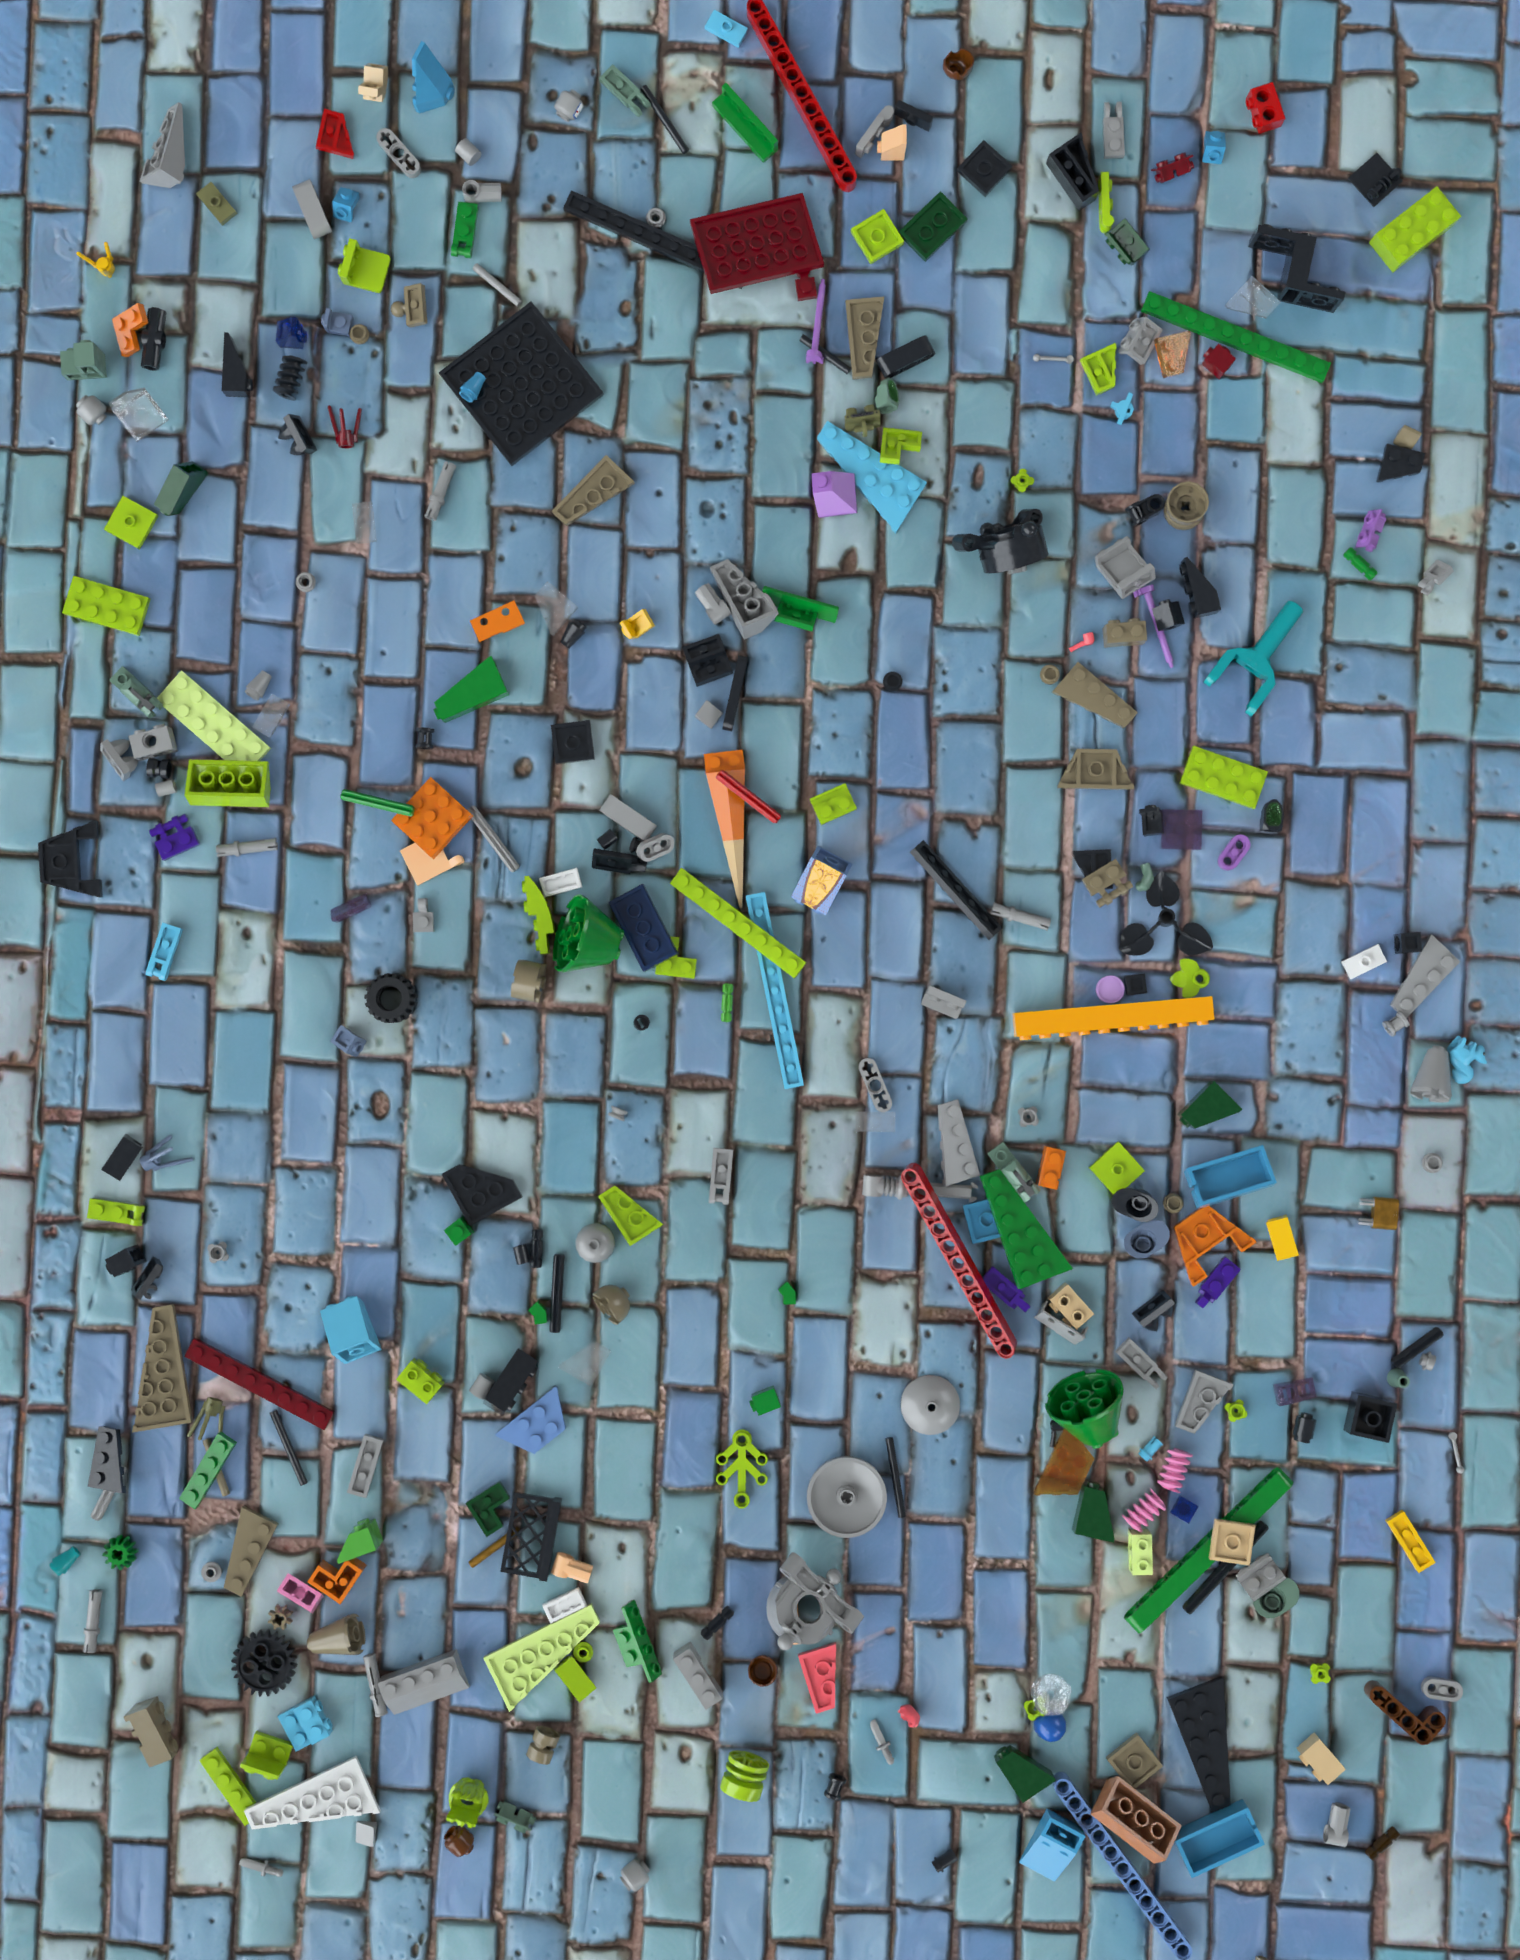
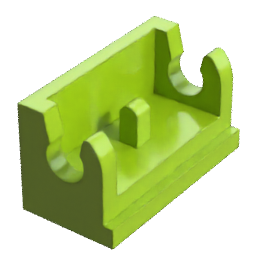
M567 1656L554 1668V1671L579 1703L596 1689V1686L572 1656Z

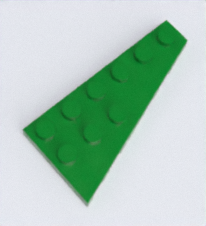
M996 1169L980 1175L1017 1289L1028 1287L1072 1270V1266L1002 1171Z

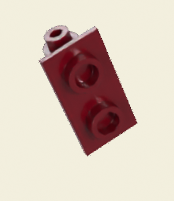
M1186 152L1174 156L1175 160L1173 161L1163 160L1156 163L1157 167L1151 169V171L1157 172V175H1155L1156 182L1164 183L1175 178L1173 170L1176 171L1177 176L1191 172V169H1194V164L1192 161H1189V158L1194 156L1186 155Z

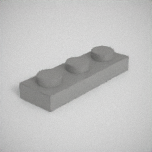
M369 1434L364 1435L347 1493L367 1498L384 1439Z

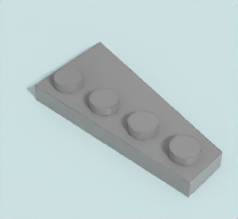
M959 1100L938 1105L939 1131H941L942 1140L940 1141V1150H942L943 1161H941V1169L944 1173L943 1187L980 1176Z

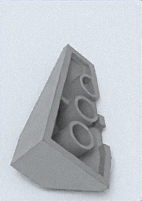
M728 559L710 567L744 640L761 633L779 614L770 596L757 588V585L748 580L743 572Z

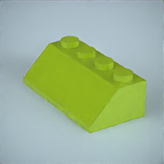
M189 759L184 796L190 805L269 807L271 784L268 761Z

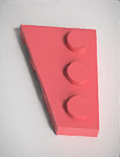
M836 1642L798 1654L816 1714L835 1708Z

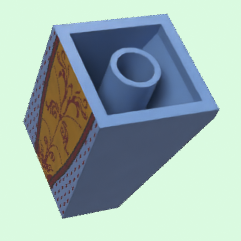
M817 846L791 897L798 904L811 907L815 913L826 915L852 863Z

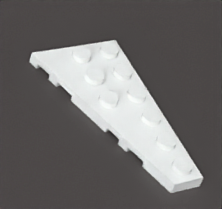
M354 1756L245 1808L244 1813L253 1830L289 1823L292 1825L305 1821L315 1822L339 1819L344 1816H362V1814L367 1813L377 1814L381 1810L357 1756Z

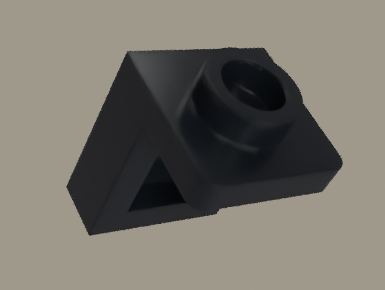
M1147 805L1144 809H1139V814L1142 816L1143 836L1164 834L1163 811L1156 807V805Z

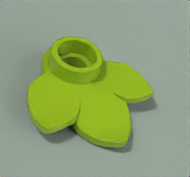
M1180 959L1181 970L1174 973L1170 977V981L1173 985L1183 988L1182 997L1191 998L1198 994L1200 988L1208 985L1210 976L1206 970L1199 968L1196 961ZM1197 975L1202 976L1201 982L1196 980Z

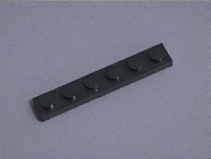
M924 840L910 851L915 860L921 864L939 884L941 889L948 894L988 940L993 938L1002 929L1000 924Z

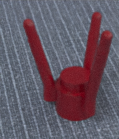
M328 405L329 416L336 436V444H338L339 448H353L354 443H358L357 435L362 409H358L354 432L351 434V430H346L343 409H339L341 430L338 431L332 408Z

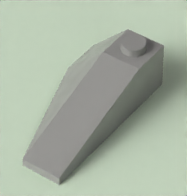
M179 102L170 107L159 130L162 135L152 146V149L155 150L151 160L147 159L144 164L140 182L143 184L171 188L176 184H180L184 179L182 104Z

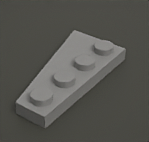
M1432 934L1426 939L1422 952H1419L1414 965L1408 971L1405 981L1401 984L1390 1003V1006L1396 1012L1400 1011L1406 1018L1460 963Z

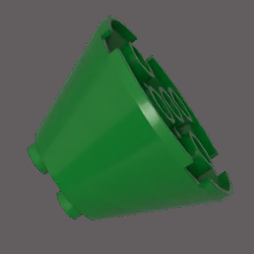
M581 894L575 895L567 904L566 908H569L565 917L561 916L555 934L553 961L557 962V966L554 968L559 972L607 965L614 959L617 960L621 953L619 945L623 939L624 930L620 929L586 896Z
M1096 1369V1372L1085 1373V1370L1062 1379L1050 1390L1047 1395L1048 1401L1045 1403V1408L1051 1419L1085 1445L1092 1446L1094 1449H1098L1119 1434L1118 1424L1124 1387L1119 1376L1111 1371Z

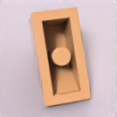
M906 124L881 134V141H877V153H881V161H904L907 145Z

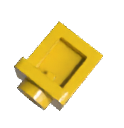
M641 609L629 619L620 622L623 634L629 639L639 638L655 626L646 609Z

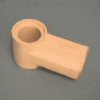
M557 1552L551 1573L557 1577H570L588 1583L593 1565L575 1560L573 1556L567 1553Z

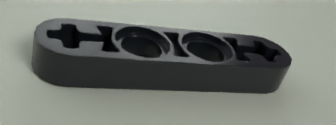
M738 655L722 730L731 732L733 730L748 657Z

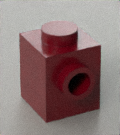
M1218 343L1214 349L1210 347L1203 355L1205 360L1202 365L1220 379L1232 366L1236 358L1231 355L1227 347L1221 346Z

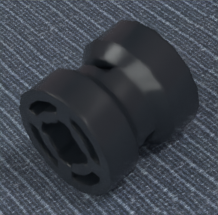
M149 758L146 767L147 776L151 778L160 776L162 779H169L172 772L171 760L163 759L159 761L156 758Z

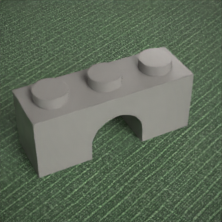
M691 1641L674 1652V1662L705 1710L723 1699L722 1689L713 1675L709 1676L705 1670L701 1657Z

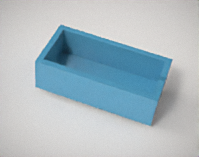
M1263 1145L1192 1166L1184 1171L1189 1188H1194L1191 1194L1197 1209L1272 1187L1277 1183Z
M1243 1799L1182 1826L1175 1840V1844L1191 1878L1265 1845L1250 1810Z

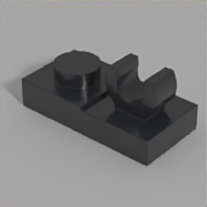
M151 1258L132 1287L131 1291L135 1298L141 1300L144 1295L145 1298L151 1299V1294L147 1293L148 1289H158L153 1282L161 1276L163 1271V1265L159 1259Z

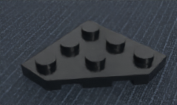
M462 1164L442 1173L469 1226L523 1197L513 1179Z

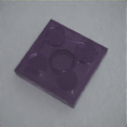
M1162 809L1164 834L1161 835L1160 849L1201 850L1202 810Z

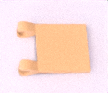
M416 843L400 850L417 886L465 862L463 856L460 855L448 860L444 850L435 859H432Z

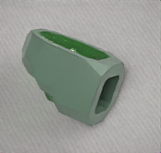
M891 378L881 381L875 397L876 410H880L881 414H888L897 410L900 403L897 386Z

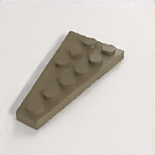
M169 1304L153 1307L132 1433L193 1422L175 1305Z

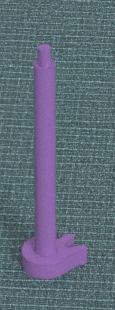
M821 279V284H819L811 350L806 352V363L812 361L813 364H816V362L823 364L824 361L822 353L818 351L826 288L824 279Z
M1149 585L1133 592L1134 597L1145 596L1166 662L1172 668L1174 667L1172 663L1173 658L1164 631H1158L1152 608H1155L1151 592L1155 591L1154 586Z

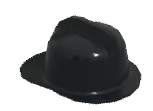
M1120 1189L1116 1191L1111 1200L1112 1206L1117 1212L1140 1222L1153 1220L1159 1211L1155 1199L1149 1192L1143 1189Z

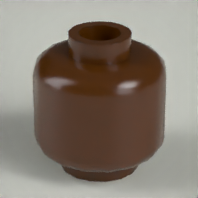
M452 1826L444 1836L445 1847L456 1857L468 1855L473 1850L474 1836L464 1826Z

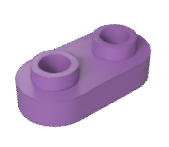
M1240 834L1231 838L1218 856L1217 862L1221 869L1229 871L1237 867L1250 849V840L1247 836ZM1236 842L1242 844L1240 849L1236 847ZM1226 857L1230 859V864L1224 862Z

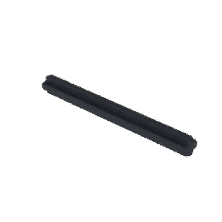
M1259 1521L1255 1525L1253 1546L1269 1529L1263 1521ZM1222 1562L1184 1603L1182 1608L1191 1615L1237 1564Z

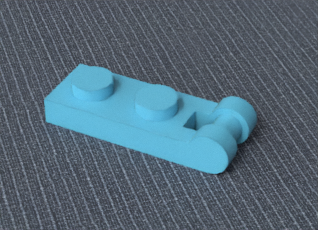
M162 922L146 969V975L151 977L157 976L163 981L167 980L183 931L182 928ZM157 962L163 964L161 969L156 968Z

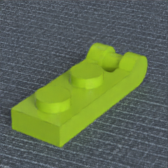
M1101 172L1098 178L1099 229L1104 234L1107 231L1110 232L1114 223V218L1110 215V211L1113 209V199L1109 196V192L1112 191V179H1109V172Z
M90 1198L87 1218L142 1226L143 1220L141 1217L142 1212L145 1211V1206ZM130 1211H134L133 1218L129 1217Z

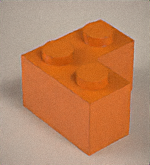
M354 1558L344 1562L338 1570L325 1560H322L307 1582L341 1604L367 1564L358 1558Z

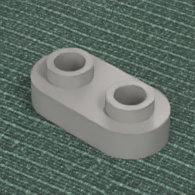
M660 833L638 845L636 850L637 856L643 861L650 862L668 854L674 848V839L666 833Z
M1430 1676L1426 1677L1421 1683L1422 1692L1430 1699L1456 1702L1463 1695L1462 1686L1453 1679ZM1430 1684H1433L1432 1689H1428ZM1452 1686L1453 1690L1448 1692V1688Z

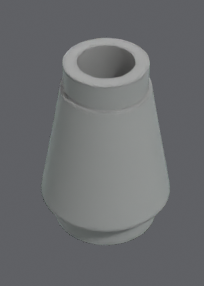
M262 670L246 686L245 693L258 701L260 698H263L272 677Z

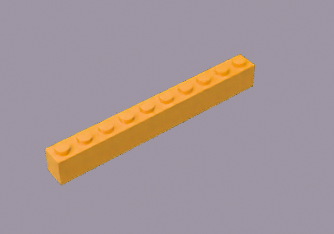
M1209 996L1012 1013L1014 1037H1019L1020 1040L1032 1039L1031 1035H1039V1039L1051 1038V1034L1059 1033V1037L1071 1036V1032H1079V1035L1091 1034L1090 1030H1098V1034L1110 1033V1029L1118 1028V1032L1130 1031V1027L1137 1026L1138 1030H1148L1150 1025H1157V1028L1160 1029L1170 1028L1169 1024L1177 1023V1027L1189 1026V1022L1196 1021L1197 1025H1207L1209 1020H1214L1213 998Z

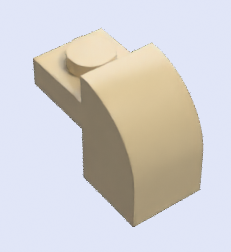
M368 63L364 66V82L358 86V94L363 95V99L383 102L388 82V66Z

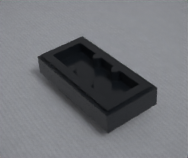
M898 100L894 115L904 119L911 126L916 125L929 132L933 116Z

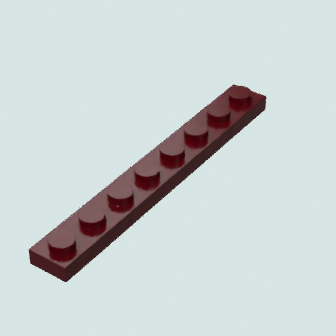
M197 1338L193 1339L184 1356L322 1430L327 1428L335 1412Z

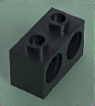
M138 1244L125 1248L105 1259L107 1263L106 1269L114 1277L125 1274L147 1262Z

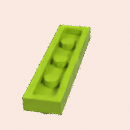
M217 1746L199 1761L243 1825L246 1826L249 1822L244 1810L257 1802Z

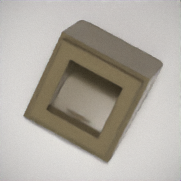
M1404 425L1397 432L1393 444L1412 449L1422 433Z

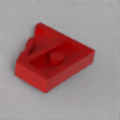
M324 108L316 149L354 159V152L344 114Z

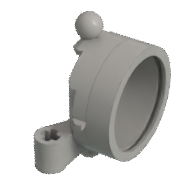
M794 1552L789 1555L779 1568L785 1577L776 1582L771 1589L766 1608L768 1621L774 1632L779 1636L777 1641L780 1649L789 1650L792 1648L793 1643L816 1644L828 1634H833L832 1629L835 1623H838L844 1630L852 1634L863 1620L864 1615L858 1609L850 1606L837 1595L838 1592L834 1585L841 1582L842 1574L839 1570L830 1569L826 1574V1578L815 1575L806 1565V1562ZM806 1595L816 1597L820 1604L818 1618L809 1624L801 1621L797 1614V1604Z

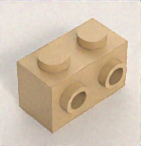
M1066 1282L1048 1297L1051 1301L1048 1305L1055 1313L1060 1311L1064 1316L1062 1321L1069 1327L1073 1326L1076 1330L1094 1315Z
M1315 1733L1311 1734L1297 1747V1750L1300 1752L1298 1757L1306 1767L1309 1764L1314 1769L1312 1773L1319 1782L1324 1780L1329 1785L1346 1770Z

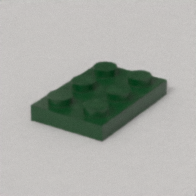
M940 191L899 231V234L926 262L967 222L968 218Z

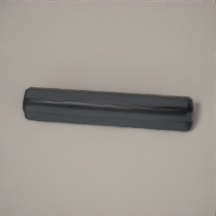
M1438 1327L1433 1328L1393 1357L1391 1362L1394 1367L1399 1369L1442 1338L1444 1334Z

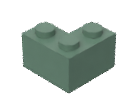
M81 340L80 343H73V348H67V351H60L61 374L67 380L107 378L105 354L94 342Z

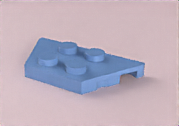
M553 1387L495 1435L533 1454L543 1448L566 1429L558 1387Z

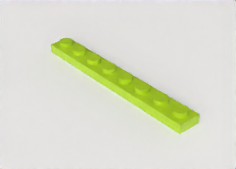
M681 868L670 882L672 886L793 978H796L806 965V961L685 869Z

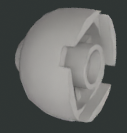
M600 1223L584 1226L576 1238L578 1254L585 1261L591 1263H600L608 1259L615 1247V1238L612 1231L606 1225Z

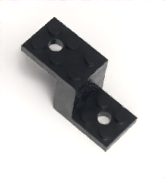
M1269 224L1258 225L1249 240L1248 247L1286 255L1276 301L1334 313L1344 300L1346 292L1340 291L1337 287L1326 288L1318 283H1307L1317 237H1313L1309 233H1295L1287 228H1273Z

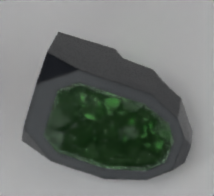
M1272 799L1263 806L1260 818V831H1282L1284 811L1277 799Z

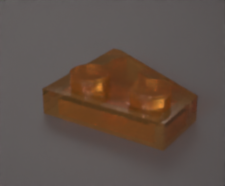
M1190 331L1154 339L1163 379L1184 373L1191 335Z

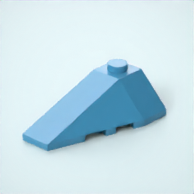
M421 41L412 58V76L416 77L415 83L412 85V90L416 92V96L413 97V105L417 113L445 106L455 93L452 79L426 43Z

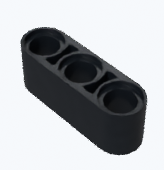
M924 335L884 354L876 362L886 379L892 378L932 358L936 353L927 335Z

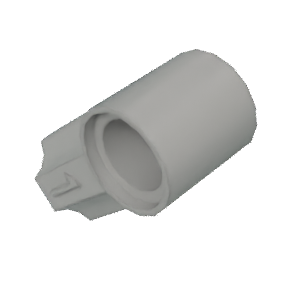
M468 180L462 186L466 203L502 202L501 183H477L474 180ZM472 190L476 192L474 195L467 194Z
M709 583L704 584L695 592L714 625L731 615L725 602L720 600Z
M1337 1802L1332 1803L1329 1822L1325 1825L1323 1831L1324 1843L1341 1847L1347 1846L1349 1838L1347 1829L1350 1815L1349 1806Z

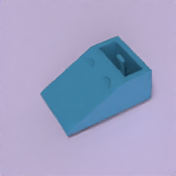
M1046 1809L1019 1863L1055 1882L1077 1854L1085 1838V1833L1081 1826Z

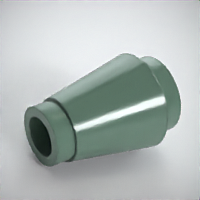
M1394 1368L1389 1371L1387 1381L1390 1386L1394 1388H1406L1409 1386L1410 1380L1402 1369Z

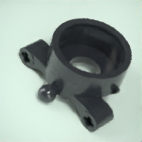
M1022 509L1011 524L1003 526L1000 523L991 524L987 522L980 527L981 535L957 534L952 540V546L958 552H971L978 549L983 571L988 574L1021 568L1038 562L1049 555L1043 528L1040 525L1043 515L1039 509Z

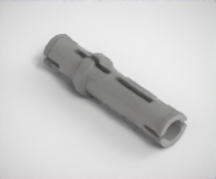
M447 461L444 462L433 495L429 497L430 503L424 515L429 520H437L440 508L445 503L444 497L456 469V465L449 462L448 464Z
M276 838L247 842L234 841V843L216 845V853H218V857L230 855L238 857L246 853L278 850V842H276Z
M995 902L990 912L991 915L1006 918L1007 921H1017L1046 931L1049 929L1051 918L1038 916L1015 909L1014 906L1008 907Z
M98 1589L89 1590L86 1628L83 1631L85 1634L83 1652L95 1653L97 1651V1637L100 1634V1628H98L103 1593L102 1590L98 1592Z
M371 1653L363 1656L371 1692L369 1697L373 1701L375 1717H381L386 1715L388 1711L378 1686L380 1674L376 1653Z

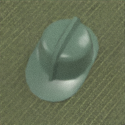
M1286 1577L1284 1581L1256 1601H1253L1254 1608L1265 1618H1276L1297 1604L1299 1588L1292 1579Z

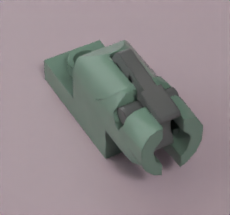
M122 666L110 678L109 681L148 718L156 716L152 711L155 707L159 710L162 709L163 704L125 667Z
M1001 1142L987 1153L1024 1202L1029 1201L1031 1196L1037 1195L1041 1191L1004 1142Z

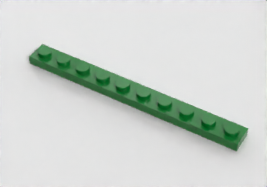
M1151 291L1148 292L1141 312L1320 383L1324 382L1331 365L1328 361Z

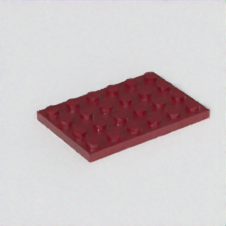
M803 193L690 219L691 230L711 294L824 267L823 257Z

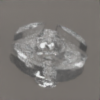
M1044 1674L1034 1681L1031 1688V1697L1034 1699L1035 1708L1040 1713L1046 1716L1061 1715L1070 1704L1072 1690L1070 1685L1057 1674ZM1053 1690L1055 1696L1050 1700L1047 1691Z

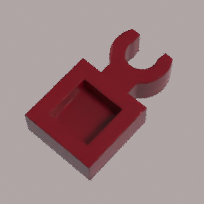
M810 271L796 274L800 278L795 279L798 301L816 299L815 278L808 277Z

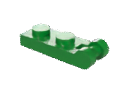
M458 202L451 256L458 257V255H462L465 258H472L478 204ZM460 244H466L465 248L460 247Z

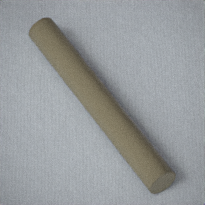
M210 1438L202 1440L206 1452L212 1444ZM221 1469L216 1480L224 1497L229 1495L230 1491Z

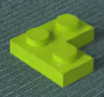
M883 427L880 463L899 465L901 450L920 452L922 432Z
M670 936L678 951L680 938ZM677 954L656 966V975L695 979L697 959L677 957Z

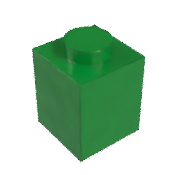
M464 1217L459 1218L444 1229L455 1246L474 1233Z
M774 1385L751 1394L752 1400L749 1402L753 1412L757 1411L758 1416L781 1407Z

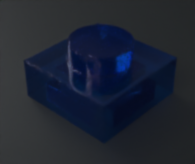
M1179 1495L1170 1513L1189 1524L1199 1506Z

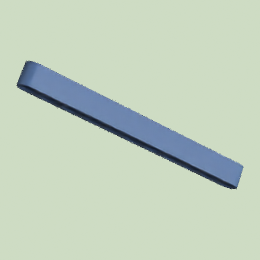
M1064 1772L1055 1773L1056 1781L1052 1784L1056 1794L1176 1958L1188 1960L1192 1955V1948L1186 1936L1107 1828L1090 1814L1092 1811L1091 1806L1069 1776ZM1061 1781L1067 1782L1064 1787H1058L1057 1785ZM1072 1798H1079L1076 1803H1069ZM1084 1814H1090L1087 1820L1081 1819ZM1097 1830L1102 1831L1101 1835L1099 1836L1093 1835L1094 1832ZM1108 1847H1114L1113 1851L1105 1852ZM1120 1863H1126L1124 1868H1117ZM1133 1879L1138 1880L1134 1885L1129 1884ZM1144 1896H1150L1147 1901L1141 1900ZM1161 1912L1159 1917H1153L1155 1913ZM1167 1929H1173L1172 1933H1165ZM1180 1945H1185L1184 1949L1178 1950Z

